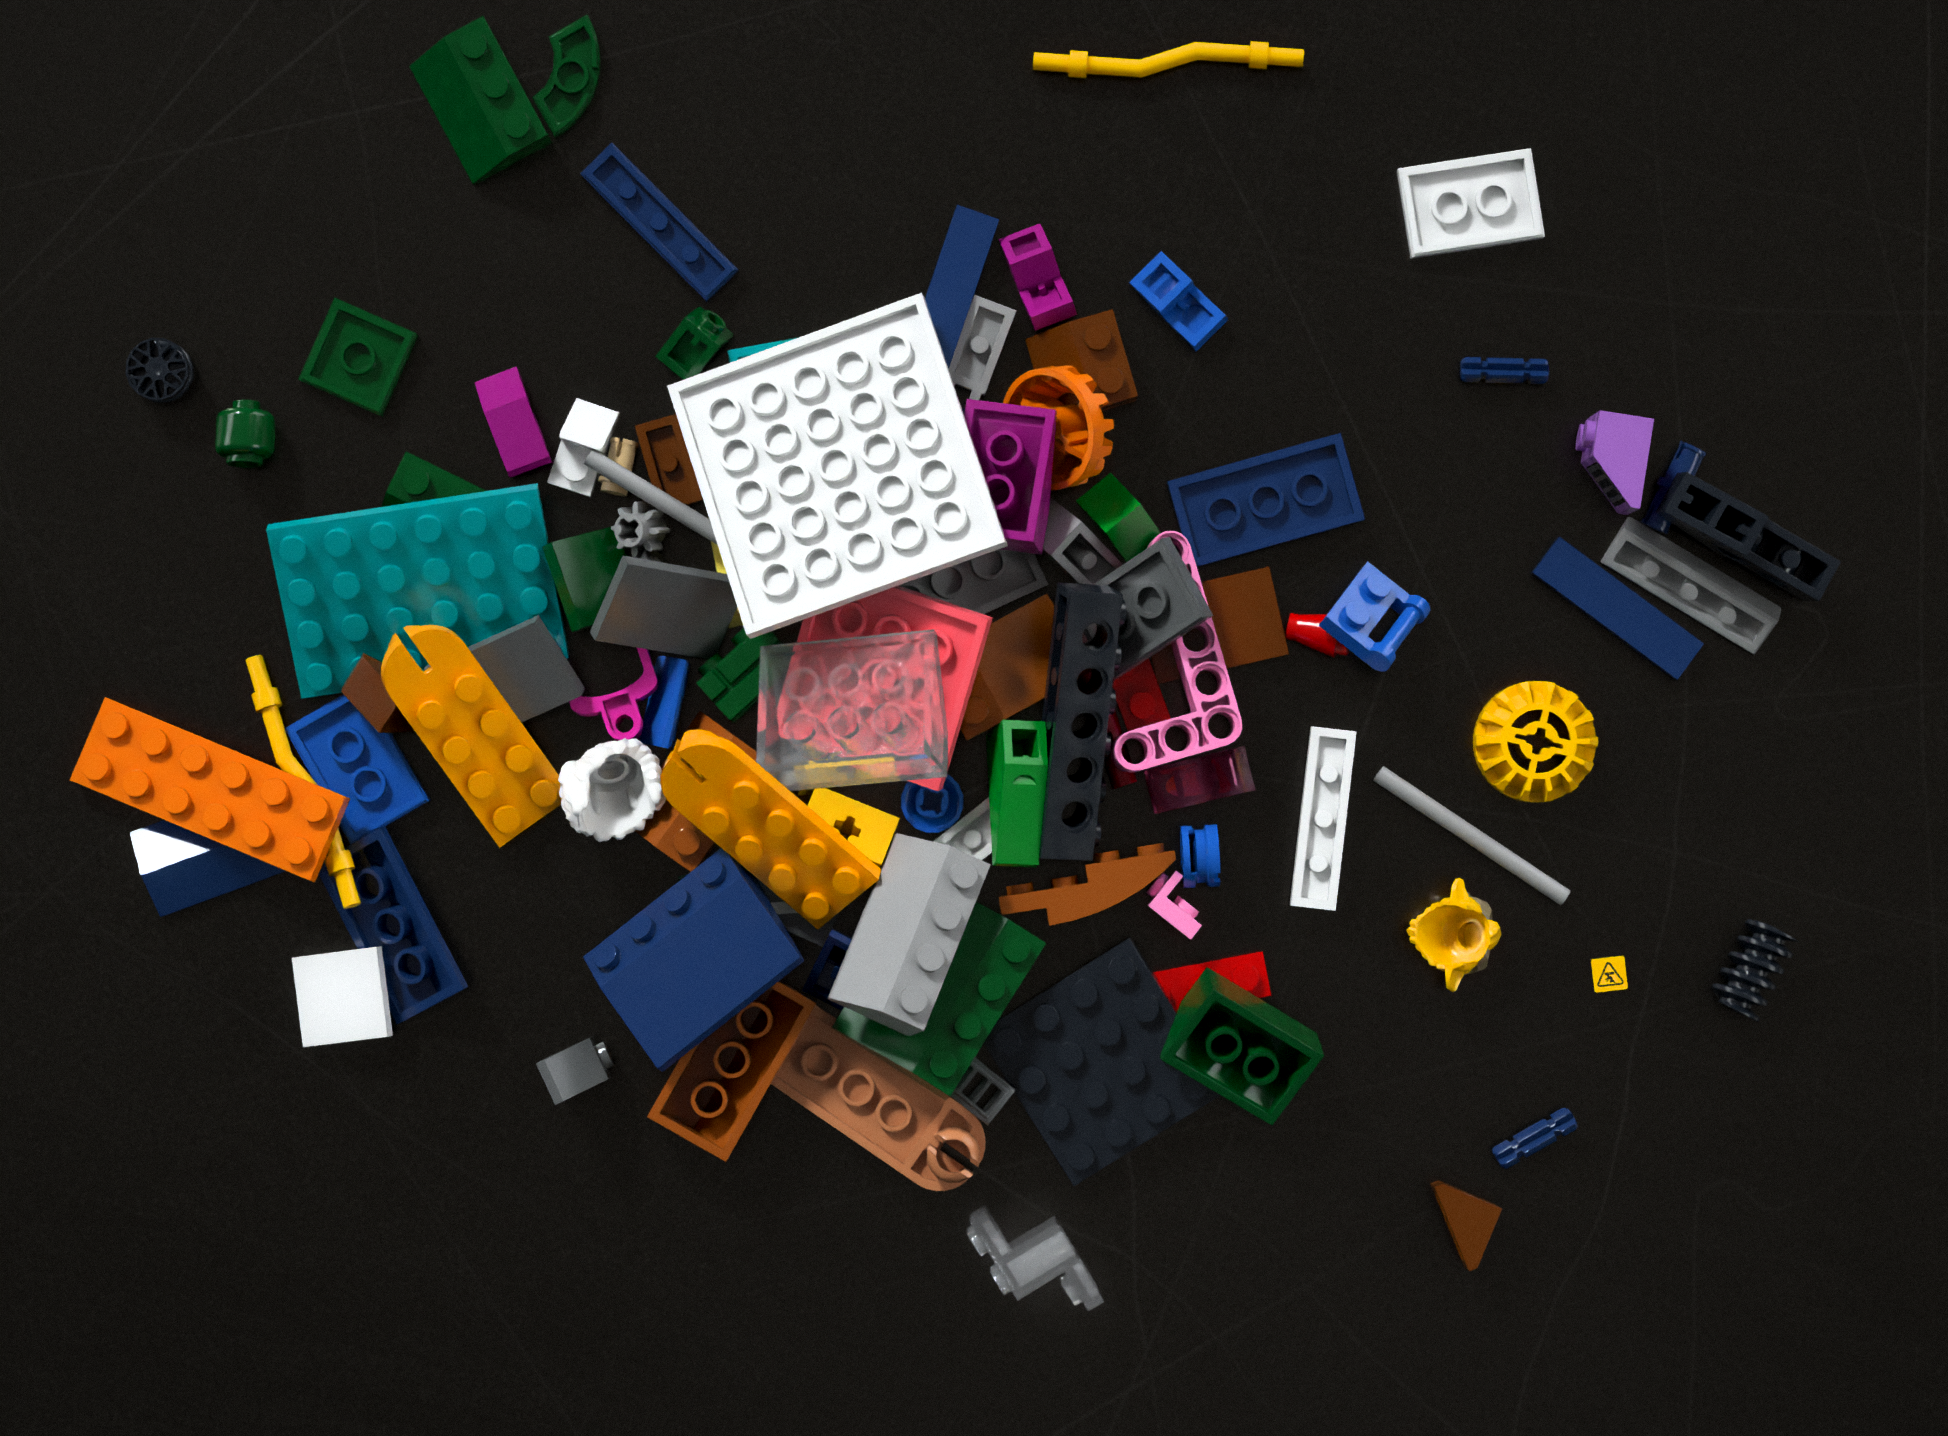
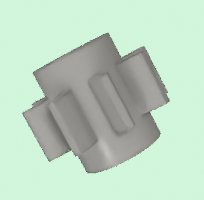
M636 501L632 507L619 508L618 513L620 517L616 520L615 525L611 526V530L614 531L618 541L617 548H631V554L634 558L641 557L645 549L649 552L662 551L663 546L661 542L665 538L666 533L670 532L662 517L664 512L659 509L649 511L650 505L646 501Z

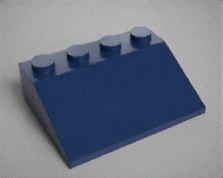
M722 848L583 956L600 989L661 1072L665 1071L805 961L755 876Z

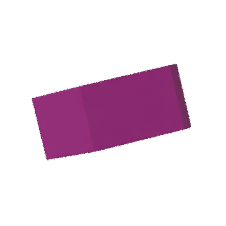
M1040 223L998 239L1022 303L1035 331L1077 315L1073 300L1060 275L1052 247Z
M517 367L474 382L485 417L509 478L551 463L542 430L532 411Z

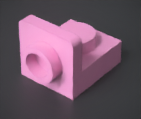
M1176 870L1170 876L1163 872L1146 891L1152 897L1147 906L1191 940L1202 926L1194 919L1199 911L1180 896H1177L1173 902L1167 898L1183 875Z

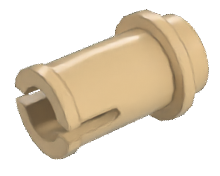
M611 437L608 458L632 472L639 443L628 439H623V442H621L620 438ZM599 476L598 482L602 483L600 491L615 496H627L628 491L604 476Z

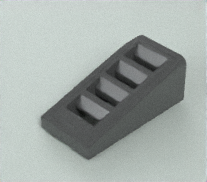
M975 1057L951 1094V1097L986 1125H989L1015 1092V1089ZM979 1072L984 1078L968 1097L962 1091L974 1075ZM993 1083L999 1089L982 1108L976 1102Z

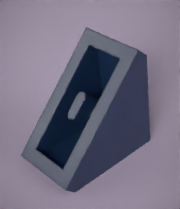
M833 928L802 991L842 1011L843 1006L827 998L852 937Z

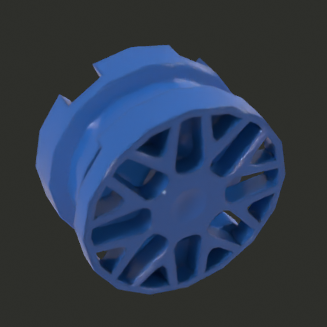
M948 774L943 789L940 791L908 781L901 795V809L906 820L914 828L926 833H939L950 828L959 819L963 810V794L959 784Z
M1217 824L1205 825L1202 830H1194L1192 826H1180V858L1183 888H1195L1197 883H1206L1208 887L1220 886V878H1218V873H1220V850ZM1191 841H1193V865L1195 872H1191L1189 845Z

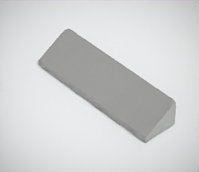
M1627 517L1601 560L1602 564L1753 655L1756 654L1779 621L1781 608L1631 517Z

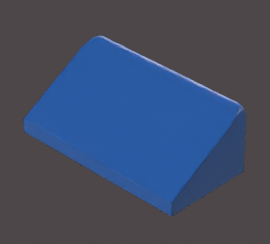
M667 656L657 657L654 669L659 685L657 690L648 697L643 730L640 736V741L643 744L667 749L674 748L691 667L688 660Z

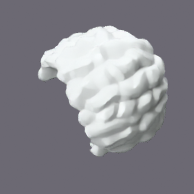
M624 738L619 741L599 743L594 748L587 750L581 759L567 761L561 767L558 781L560 783L559 796L562 798L561 806L566 813V819L570 821V826L577 833H583L587 837L593 835L598 842L608 841L611 837L622 840L626 834L633 833L635 830H643L646 820L651 819L654 811H659L666 802L661 788L662 769L659 766V758L652 754L649 747L643 745L638 739L628 740Z

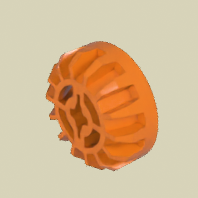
M1069 365L1050 366L1025 372L1012 383L1003 400V403L1055 409L1057 411L1051 490H1060L1087 483L1089 477L1096 476L1103 470L1105 463L1103 457L1111 454L1113 442L1104 437V432L1114 429V419H1104L1101 410L1102 407L1109 403L1104 393H1093L1097 386L1094 379L1088 374H1080L1075 367ZM1066 393H1072L1076 395L1079 403L1064 405L1059 398Z

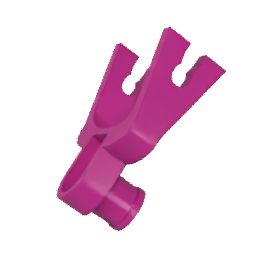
M637 648L644 672L636 682L608 695L598 697L580 696L569 701L571 709L577 715L585 717L602 714L608 733L616 741L624 738L628 740L638 739L642 734L643 719L637 702L651 696L659 685L649 649ZM623 718L633 721V727L629 732L623 733L619 731Z

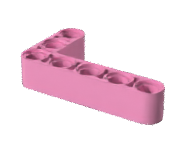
M1165 531L1157 535L1148 544L1147 548L1162 538L1170 537L1173 544L1177 546L1179 555L1207 603L1192 549L1187 538L1176 531ZM1212 617L1195 627L1202 632L1205 639L1204 647L1201 651L1194 652L1186 648L1183 643V636L1171 643L1191 713L1137 728L1118 736L1112 743L1110 752L1114 765L1121 771L1128 773L1138 772L1229 745L1240 736L1242 719ZM1200 671L1211 672L1216 677L1218 686L1213 695H1205L1198 691L1195 680ZM1214 714L1225 716L1230 723L1229 734L1224 739L1214 737L1209 731V719ZM1174 726L1181 728L1187 735L1186 747L1178 752L1171 750L1165 742L1166 731ZM1127 739L1139 741L1144 748L1143 759L1138 764L1128 763L1122 756L1121 749Z

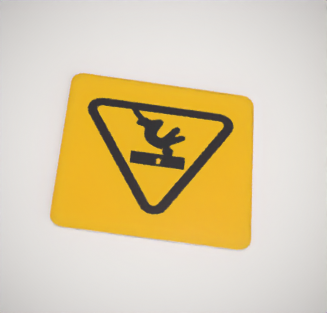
M1624 956L1591 960L1594 991L1596 993L1628 988Z

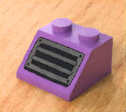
M1600 410L1590 416L1585 424L1579 425L1576 451H1582L1581 464L1616 512L1628 515L1639 510L1641 507L1654 419Z

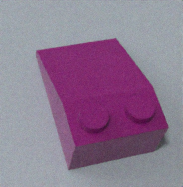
M967 399L964 417L1008 545L1001 548V550L1042 555L1050 507L1057 411L1055 409Z

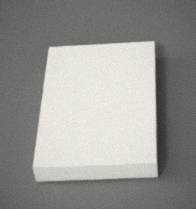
M1531 148L1397 169L1410 259L1531 241L1545 237Z

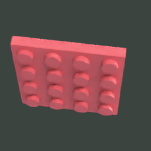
M895 586L804 619L771 734L923 787L940 791L945 783L993 617L901 586Z

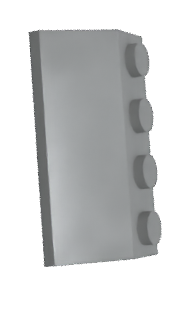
M895 834L882 864L879 880L873 886L827 999L907 1036L924 1031L991 864L950 845L903 834Z

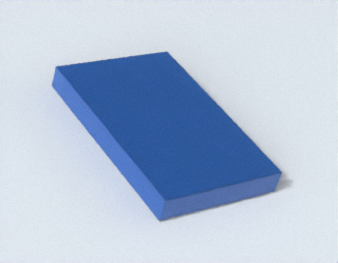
M344 694L285 728L313 780L321 787L350 798L339 824L350 844L381 827L390 825L431 801L393 733H379Z

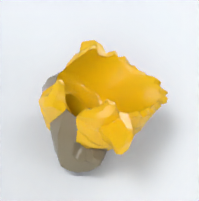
M1457 878L1453 882L1450 897L1432 903L1430 907L1425 909L1423 914L1418 915L1416 919H1411L1410 927L1406 929L1410 936V943L1415 944V948L1421 952L1422 957L1429 962V965L1445 972L1446 988L1451 992L1457 990L1461 979L1465 975L1484 970L1487 967L1490 951L1496 946L1501 937V929L1498 922L1492 921V910L1489 904L1479 898L1472 897L1466 891L1464 880L1461 878Z

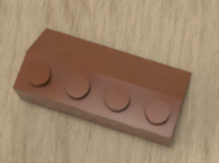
M779 980L679 1059L647 1117L726 1162L816 1002Z

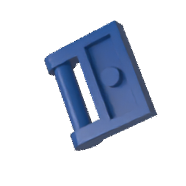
M1367 561L1318 626L1370 667L1383 672L1391 667L1396 659L1395 652L1416 624L1422 623L1428 616L1430 605L1421 596L1408 594ZM1391 607L1400 616L1381 642H1374L1368 636L1388 608Z

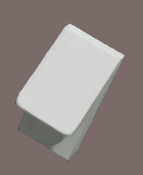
M576 398L560 431L559 438L561 442L547 483L591 498L599 473L584 465V462L592 449H595L604 456L606 455L610 438L613 435L620 413Z

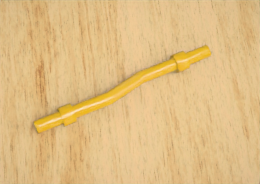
M1251 41L1250 46L1193 42L1140 60L1088 56V51L1070 50V55L1034 52L1033 70L1066 72L1068 77L1086 78V74L1143 78L1195 60L1248 63L1249 68L1267 69V65L1303 67L1304 49L1269 47V42Z
M263 655L247 658L245 661L255 691L251 694L256 713L262 714L276 764L285 772L317 784L292 754L279 711V707L282 706L277 687H272ZM338 828L327 853L328 856H326L324 861L329 876H334L343 908L348 909L360 905L361 901L351 871L355 869L350 850H345Z

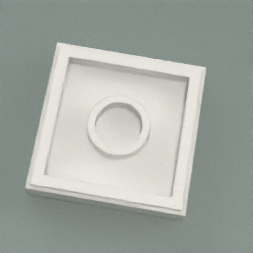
M382 946L292 958L303 1047L393 1036Z

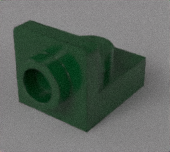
M698 307L682 320L656 357L685 380L701 374L719 349L729 342L733 333L726 328V323L719 315Z

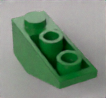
M1002 720L986 735L993 866L1037 867L1039 865L1048 771L1046 722Z

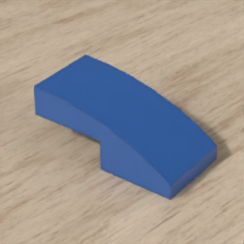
M1162 251L1129 282L1159 316L1195 351L1228 321L1226 315Z

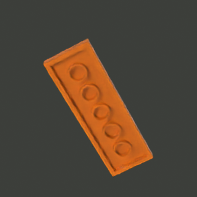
M106 697L103 700L70 778V781L312 882H315L350 801V798Z

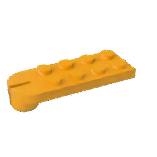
M439 625L403 627L431 667L423 671L395 633L391 638L381 665L383 685L395 705L500 848L561 805L559 775L464 641L455 632Z
M702 729L688 730L683 734L681 741L679 739L676 740L674 749L667 757L661 774V788L667 801L816 929L821 928L879 880L881 869L736 744L717 736L711 731Z

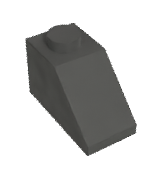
M594 1036L536 1063L555 1105L610 1079L612 1075L609 1068L615 1066L605 1042L597 1044Z

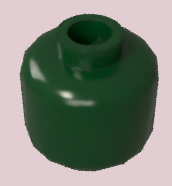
M254 400L233 401V408L222 410L217 415L215 449L218 455L226 459L227 465L239 468H255L262 466L263 460L272 456L275 446V417L270 412L260 409V402Z

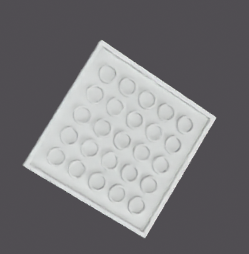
M922 293L667 386L746 635L750 639L1008 546Z

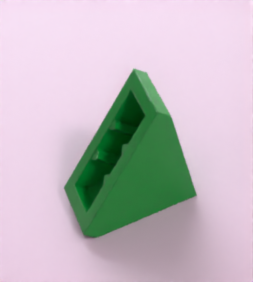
M1112 473L1108 474L1076 500L1077 504L1125 563L1147 549L1148 544L1157 535L1161 534L1142 505Z

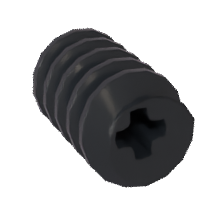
M1748 919L1744 925L1753 936L1739 935L1736 939L1737 943L1745 950L1744 953L1731 951L1728 954V958L1736 966V969L1721 968L1719 973L1728 984L1714 983L1711 989L1720 998L1719 1003L1753 1021L1759 1022V1016L1751 1007L1752 1005L1767 1007L1769 1002L1762 996L1760 990H1776L1777 986L1768 975L1769 973H1785V969L1776 960L1778 957L1792 958L1794 954L1787 948L1785 942L1799 941L1762 921Z

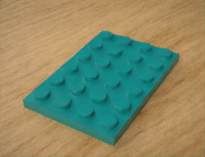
M538 483L267 525L266 532L301 699L342 693L344 683L362 654L365 653L382 662L391 638L395 633L419 667L424 670L425 666L429 664L403 628L410 625H439L455 632L464 641L466 646L469 647L539 615L559 648L562 649L566 658L569 657L558 591L542 546L549 544Z

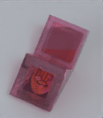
M1245 746L1144 770L1154 814L1255 790Z

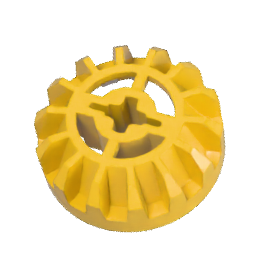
M1527 681L1509 686L1488 701L1476 721L1473 734V750L1477 765L1490 785L1507 797L1532 803L1555 800L1574 791L1584 777L1590 773L1594 765L1593 759L1595 750L1598 747V737L1595 734L1593 725L1594 718L1575 693L1556 685V683ZM1531 710H1542L1540 721L1526 723L1520 728L1511 727L1513 722L1522 714ZM1549 712L1555 714L1564 722L1569 732L1570 740L1559 738L1555 728L1547 723ZM1538 729L1540 730V738L1547 740L1549 744L1556 745L1557 748L1552 746L1540 748L1534 754L1532 753L1533 748L1531 744L1515 736L1534 735ZM1508 744L1514 745L1516 753L1522 759L1530 762L1528 771L1520 767L1513 760ZM1553 755L1566 756L1563 762L1553 770L1535 773L1538 762L1550 759Z

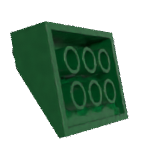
M976 902L924 1031L907 1036L846 1007L843 1008L831 1028L946 1101L955 1090L1046 943L1008 918Z

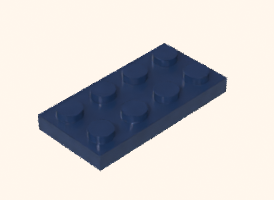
M1341 433L1167 481L1180 532L1187 538L1191 546L1197 567L1365 520Z

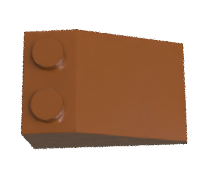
M1048 593L991 623L960 728L967 741L993 728L1002 720H1007L1044 699L1055 606ZM1090 669L1083 670L1077 680L1091 672Z

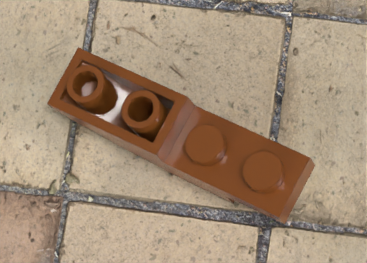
M1158 843L1137 847L1138 856L1121 859L1119 850L1093 854V863L1084 864L1087 879L1085 883H1078L1077 875L1051 879L1052 888L1034 891L1033 882L1006 886L1007 895L999 896L1001 915L1046 908L1048 925L1051 926L1098 913L1122 902L1160 876L1176 860L1175 850L1165 851L1164 844Z

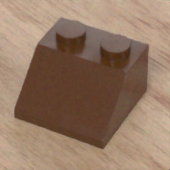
M1113 309L1067 322L1025 339L1033 369L1069 365L1075 367L1080 374L1091 376L1097 384L1093 393H1104L1109 401L1108 404L1101 408L1102 411L1137 400V390ZM1066 393L1059 398L1064 405L1079 403L1076 395L1072 393Z

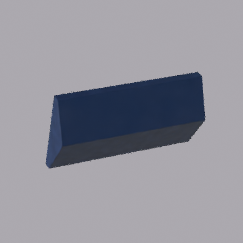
M166 820L130 832L141 877L160 917L286 872V870Z
M385 826L345 847V850H350L355 869L351 871L361 901L360 905L348 909L343 908L334 876H329L325 861L323 862L319 876L357 949L382 946L389 1008L396 1024L423 1012L468 987Z

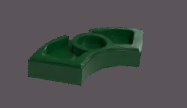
M588 15L549 36L554 51L553 71L545 87L532 97L555 138L568 131L581 118L588 108L598 85L601 63L600 48L597 35Z

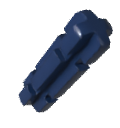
M1465 357L1460 363V378L1463 382L1479 383L1480 379H1485L1486 383H1522L1523 380H1528V384H1544L1548 381L1549 364L1546 359L1530 358L1528 362H1524L1523 358L1487 357L1486 361H1481V357Z
M1561 1108L1551 1114V1119L1548 1121L1542 1119L1514 1135L1513 1141L1505 1140L1496 1145L1492 1151L1498 1164L1503 1169H1508L1519 1163L1520 1157L1524 1156L1527 1158L1557 1141L1556 1137L1561 1134L1564 1137L1575 1131L1578 1125L1571 1111L1568 1108Z

